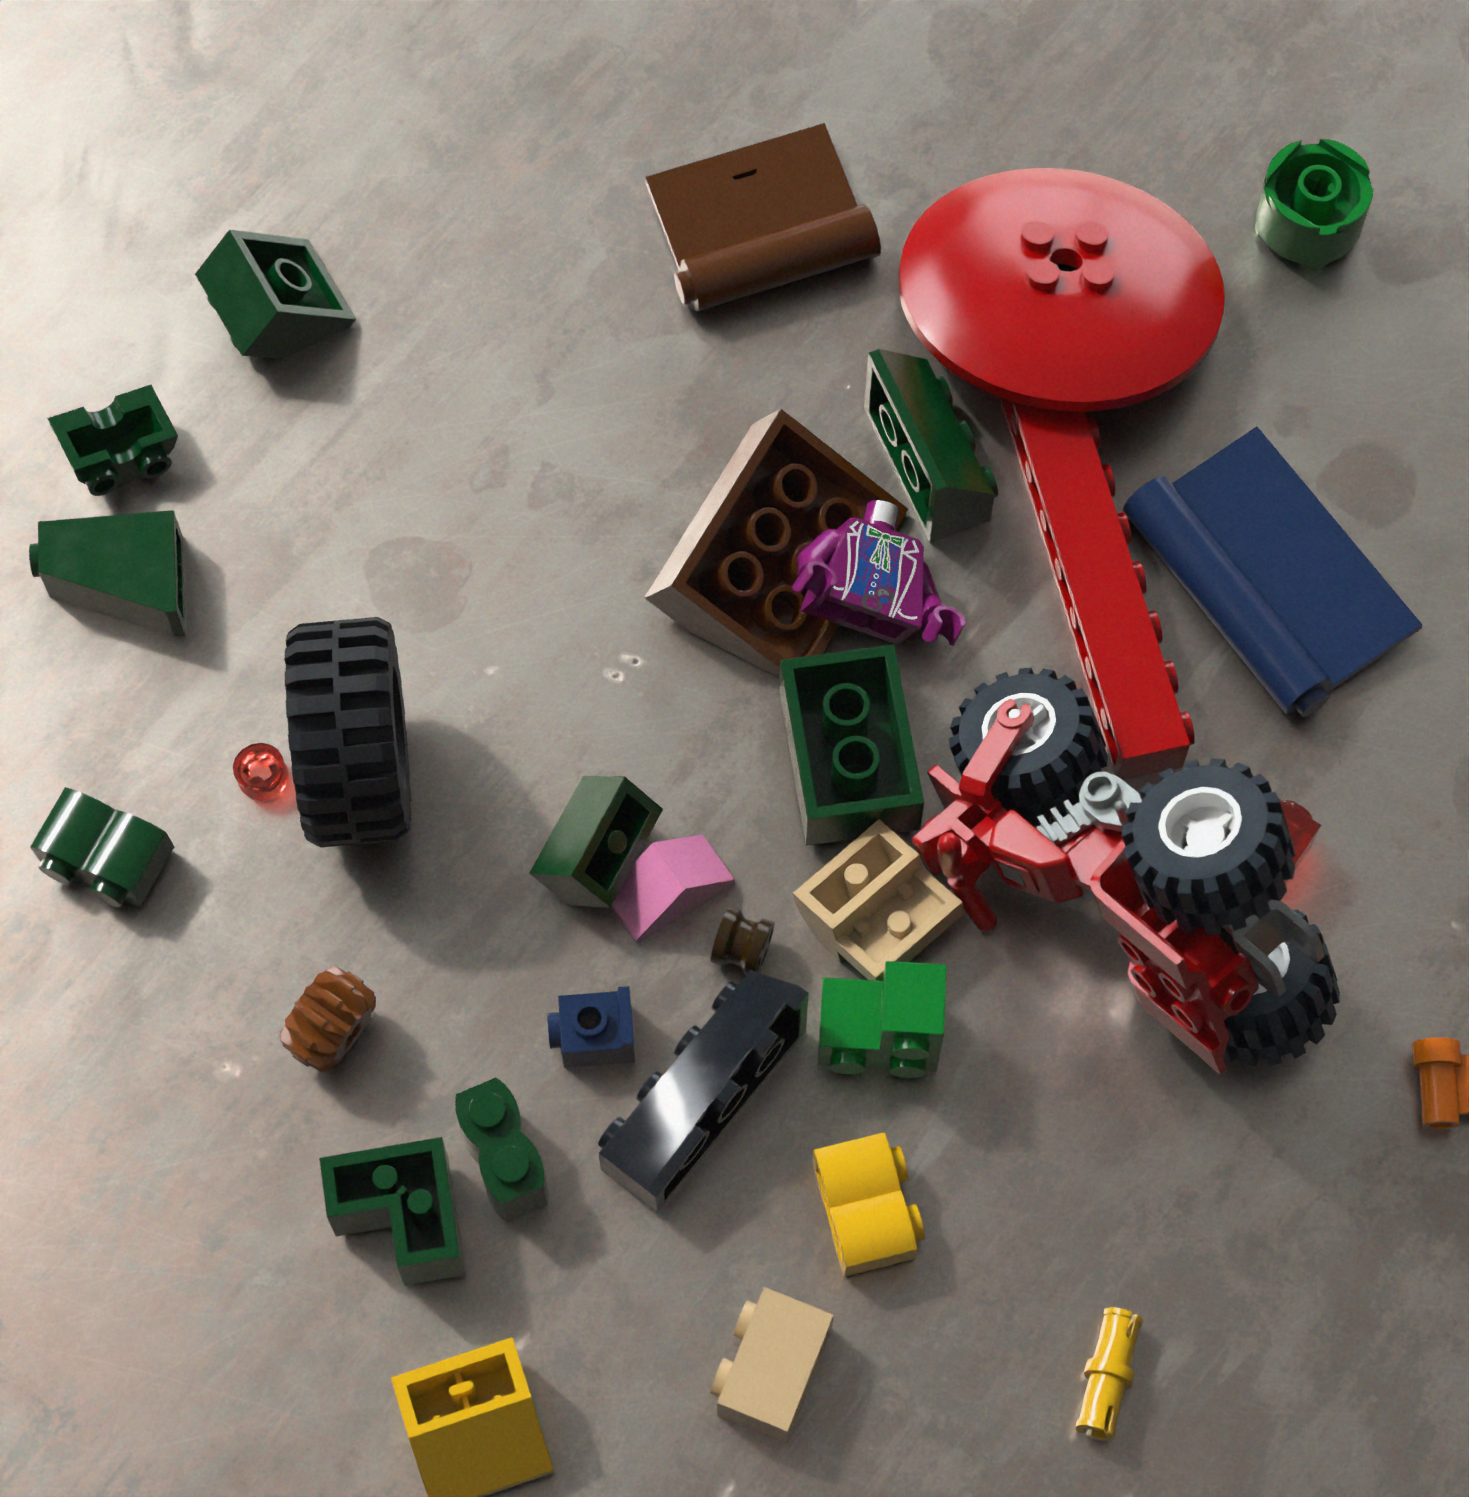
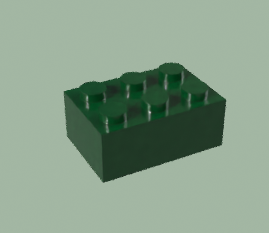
M895 645L780 660L779 692L806 846L856 839L878 819L894 833L920 830L924 798Z

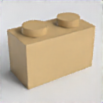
M766 1287L763 1288L757 1304L746 1301L734 1331V1336L743 1339L734 1362L723 1358L711 1387L710 1394L719 1397L717 1401V1416L787 1444L832 1331L834 1314Z

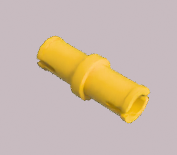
M1115 1307L1104 1309L1103 1323L1095 1356L1087 1360L1084 1370V1376L1089 1380L1080 1417L1076 1422L1075 1429L1082 1434L1086 1433V1429L1089 1428L1086 1436L1097 1440L1112 1441L1115 1439V1428L1124 1391L1132 1387L1135 1372L1130 1366L1143 1318L1136 1314L1130 1320L1132 1311Z

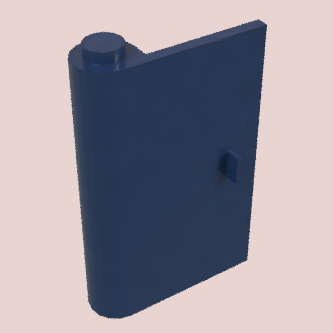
M1258 426L1175 482L1171 483L1166 476H1160L1145 483L1124 504L1123 512L1287 716L1299 712L1302 717H1307L1316 712L1330 698L1328 693L1422 629V623Z

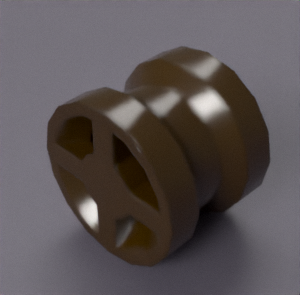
M728 907L714 941L710 962L720 966L730 962L740 966L744 974H747L750 970L759 973L772 939L775 922L765 918L755 922L746 919L741 910Z

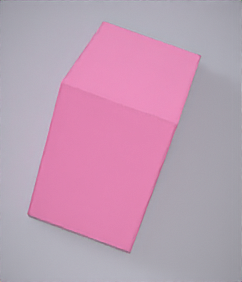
M703 834L653 842L635 861L611 907L638 944L734 885L735 879Z

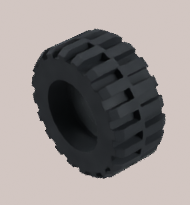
M379 617L298 624L286 636V671L284 672L286 717L289 732L288 741L292 762L291 769L296 791L297 809L300 813V823L304 831V837L308 842L320 848L398 841L410 831L411 789L404 699L392 625Z

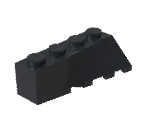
M752 970L747 973L739 984L730 981L714 1000L711 1009L715 1013L703 1028L700 1029L695 1025L682 1037L674 1051L678 1058L664 1074L660 1071L654 1072L643 1084L636 1097L640 1104L626 1120L621 1116L617 1117L605 1130L598 1142V1146L602 1148L599 1152L601 1170L658 1214L804 1035L807 1025L809 993L799 985Z

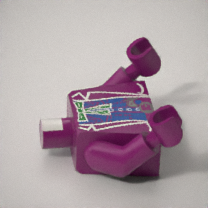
M881 500L868 502L863 520L849 518L838 529L823 531L798 555V578L794 582L792 590L800 593L804 587L808 589L802 603L801 612L895 644H900L921 628L922 624L925 627L922 638L925 641L934 642L938 634H941L948 640L949 645L955 646L966 624L964 616L958 610L945 606L940 599L929 567L924 562V546L920 540L896 532L899 508L890 502Z

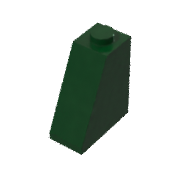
M174 510L38 522V543H33L29 546L30 568L33 577H41L49 597L170 636H186L183 536Z

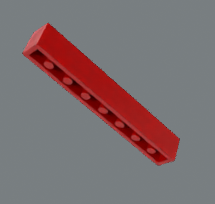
M999 397L1098 723L1106 743L1114 775L1122 780L1164 772L1169 768H1172V770L1182 768L1190 745L1195 743L1193 723L1187 711L1180 712L1175 698V694L1179 690L1177 673L1172 661H1164L1159 647L1163 639L1161 623L1155 610L1148 611L1143 594H1146L1147 591L1144 569L1140 561L1132 562L1127 545L1131 544L1130 526L1125 513L1116 512L1112 499L1116 494L1113 472L1109 464H1101L1097 452L1101 444L1097 422L1094 417L1087 418L1085 411H1056L1036 408Z

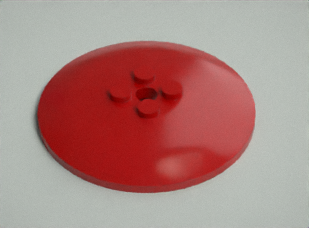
M1028 168L1005 171L984 176L953 189L932 204L916 221L904 244L899 267V294L907 321L924 347L942 365L971 385L992 395L1015 403L1056 411L1081 412L1121 408L1156 397L1175 387L1194 372L1211 351L1217 339L1224 313L1225 294L1220 268L1204 239L1188 221L1164 202L1127 183L1089 172L1070 169ZM1057 264H1067L1076 270L1071 272L1061 271Z

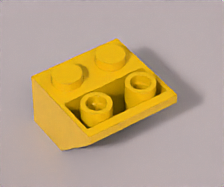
M513 1337L391 1377L406 1432L428 1497H484L554 1473Z

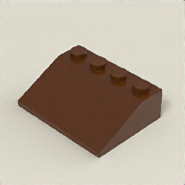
M780 408L752 424L644 598L687 631L779 678L780 660L823 654L839 627V624L801 612L802 603L808 589L804 587L800 593L792 590V586L798 578L797 558L800 552L823 531L838 529L849 518L863 520L866 505L870 501H887L899 508L896 529L907 513L908 508Z

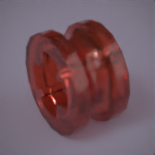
M250 744L243 748L235 757L233 763L234 777L241 791L249 798L260 801L269 800L279 795L286 787L289 779L288 768L279 750L271 744ZM255 763L262 767L269 766L272 775L265 780L258 775L253 777L249 768Z

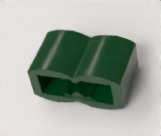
M65 787L30 848L41 862L38 868L50 878L67 885L71 883L73 878L91 884L92 886L89 891L95 897L115 907H121L124 901L141 907L173 851L174 845L167 832L132 814L115 810L87 794Z
M495 1077L456 1094V1115L465 1146L473 1159L479 1164L487 1197L497 1214L505 1221L511 1222L547 1206L548 1188L543 1163L534 1144L524 1135L519 1108L509 1088Z

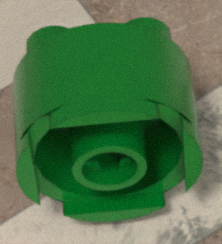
M1320 139L1318 144L1301 145V140L1290 143L1282 148L1273 157L1268 166L1256 209L1255 231L1257 235L1277 254L1288 260L1300 263L1309 270L1323 269L1329 262L1343 257L1355 246L1360 237L1373 198V187L1369 178L1370 170L1366 161L1349 146L1330 139Z

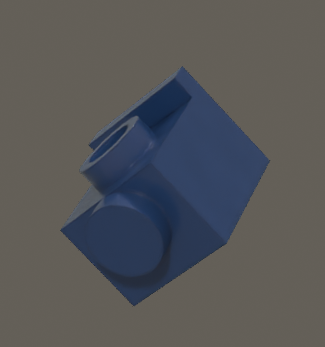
M630 986L618 987V991L558 996L559 1012L547 1013L550 1049L561 1048L564 1068L635 1062ZM601 1019L600 1024L594 1029H584L579 1025V1021Z

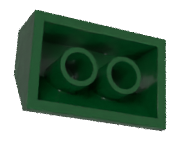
M877 349L868 352L864 409L929 543L991 521L994 498L998 497L997 483L988 466L981 467L974 454L976 450L975 440L969 425L964 420L958 422L951 408L953 407V398L947 381L943 376L936 378L927 359Z

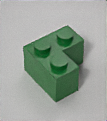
M885 961L883 981L823 977L817 1065H830V1070L841 1074H860L865 1072L866 1068L890 1069L892 1075L903 1078L922 1077L926 1074V1071L937 1072L944 1037L947 965Z

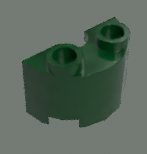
M151 384L115 396L114 401L100 411L88 412L83 406L47 418L77 480L85 484L89 493L94 496L108 494L116 489L118 485L126 484L141 476L147 479L156 478L171 467L172 461L169 454L175 447L178 434Z

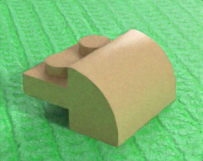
M880 819L793 892V897L801 916L821 944L840 963L846 959L868 980L883 981L885 961L909 962L964 914L962 901L921 866L920 855Z

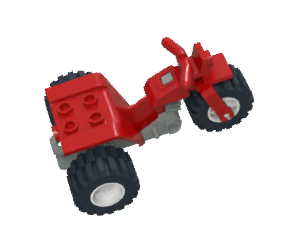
M1021 668L1018 675L1009 677L1008 673L1004 672L995 676L997 681L988 686L983 682L975 688L976 696L973 699H964L958 707L962 716L954 717L950 726L953 737L949 738V745L954 756L953 759L961 774L960 784L937 764L927 771L945 810L939 815L930 818L912 838V843L920 855L924 867L931 874L939 875L944 873L948 877V884L952 892L962 901L964 910L977 929L989 932L997 925L996 914L975 884L980 875L990 865L998 871L1000 878L1007 885L1054 903L1080 898L1084 894L1082 887L1092 890L1102 916L1120 933L1117 941L1131 959L1127 970L1128 977L1139 1003L1218 1074L1221 1075L1227 1070L1223 1058L1232 1062L1239 1055L1243 1065L1254 1067L1257 1066L1259 1059H1267L1269 1066L1282 1064L1281 1056L1292 1053L1295 1059L1305 1054L1304 1044L1308 1041L1317 1045L1325 1037L1322 1024L1333 1025L1337 1015L1334 1004L1340 1003V991L1336 982L1338 980L1326 943H1324L1322 934L1316 924L1310 925L1307 915L1298 909L1293 911L1281 901L1287 892L1284 880H1291L1294 876L1295 865L1292 857L1296 855L1280 801L1276 792H1272L1269 782L1261 774L1253 777L1250 767L1236 763L1230 769L1227 767L1225 759L1211 758L1208 766H1200L1198 760L1184 762L1185 769L1174 773L1172 768H1169L1159 774L1161 781L1158 784L1147 783L1138 793L1121 778L1101 770V768L1107 767L1108 755L1105 750L1106 743L1087 695L1082 688L1077 689L1075 681L1064 675L1058 679L1054 670L1043 668L1039 674H1034L1032 668ZM1053 817L1055 822L1049 825L1050 818ZM1036 821L1038 827L1035 828L1031 825V822Z

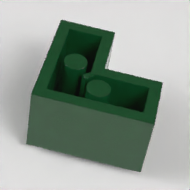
M442 1137L319 1158L327 1219L336 1237L392 1227L397 1268L404 1285L465 1275L449 1158Z

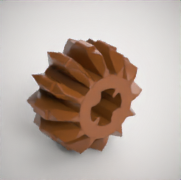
M337 966L330 967L324 972L319 973L310 986H306L302 996L294 1003L291 1013L285 1018V1025L280 1031L282 1046L293 1054V1058L307 1067L311 1066L321 1073L331 1069L334 1065L339 1064L347 1051L351 1050L354 1042L362 1035L365 1025L370 1021L371 1013L376 1007L374 991L364 985V981L352 972H345Z

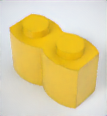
M883 1132L815 1149L812 1160L844 1277L915 1259L918 1250L916 1242L925 1240V1233L917 1205L906 1206L901 1192L900 1183L908 1182V1172L900 1146L890 1148L886 1134Z

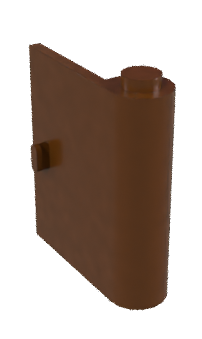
M825 123L645 177L646 186L679 272L674 273L678 295L684 305L691 303L697 312L875 258L881 254L880 238L875 220L867 205L857 206Z

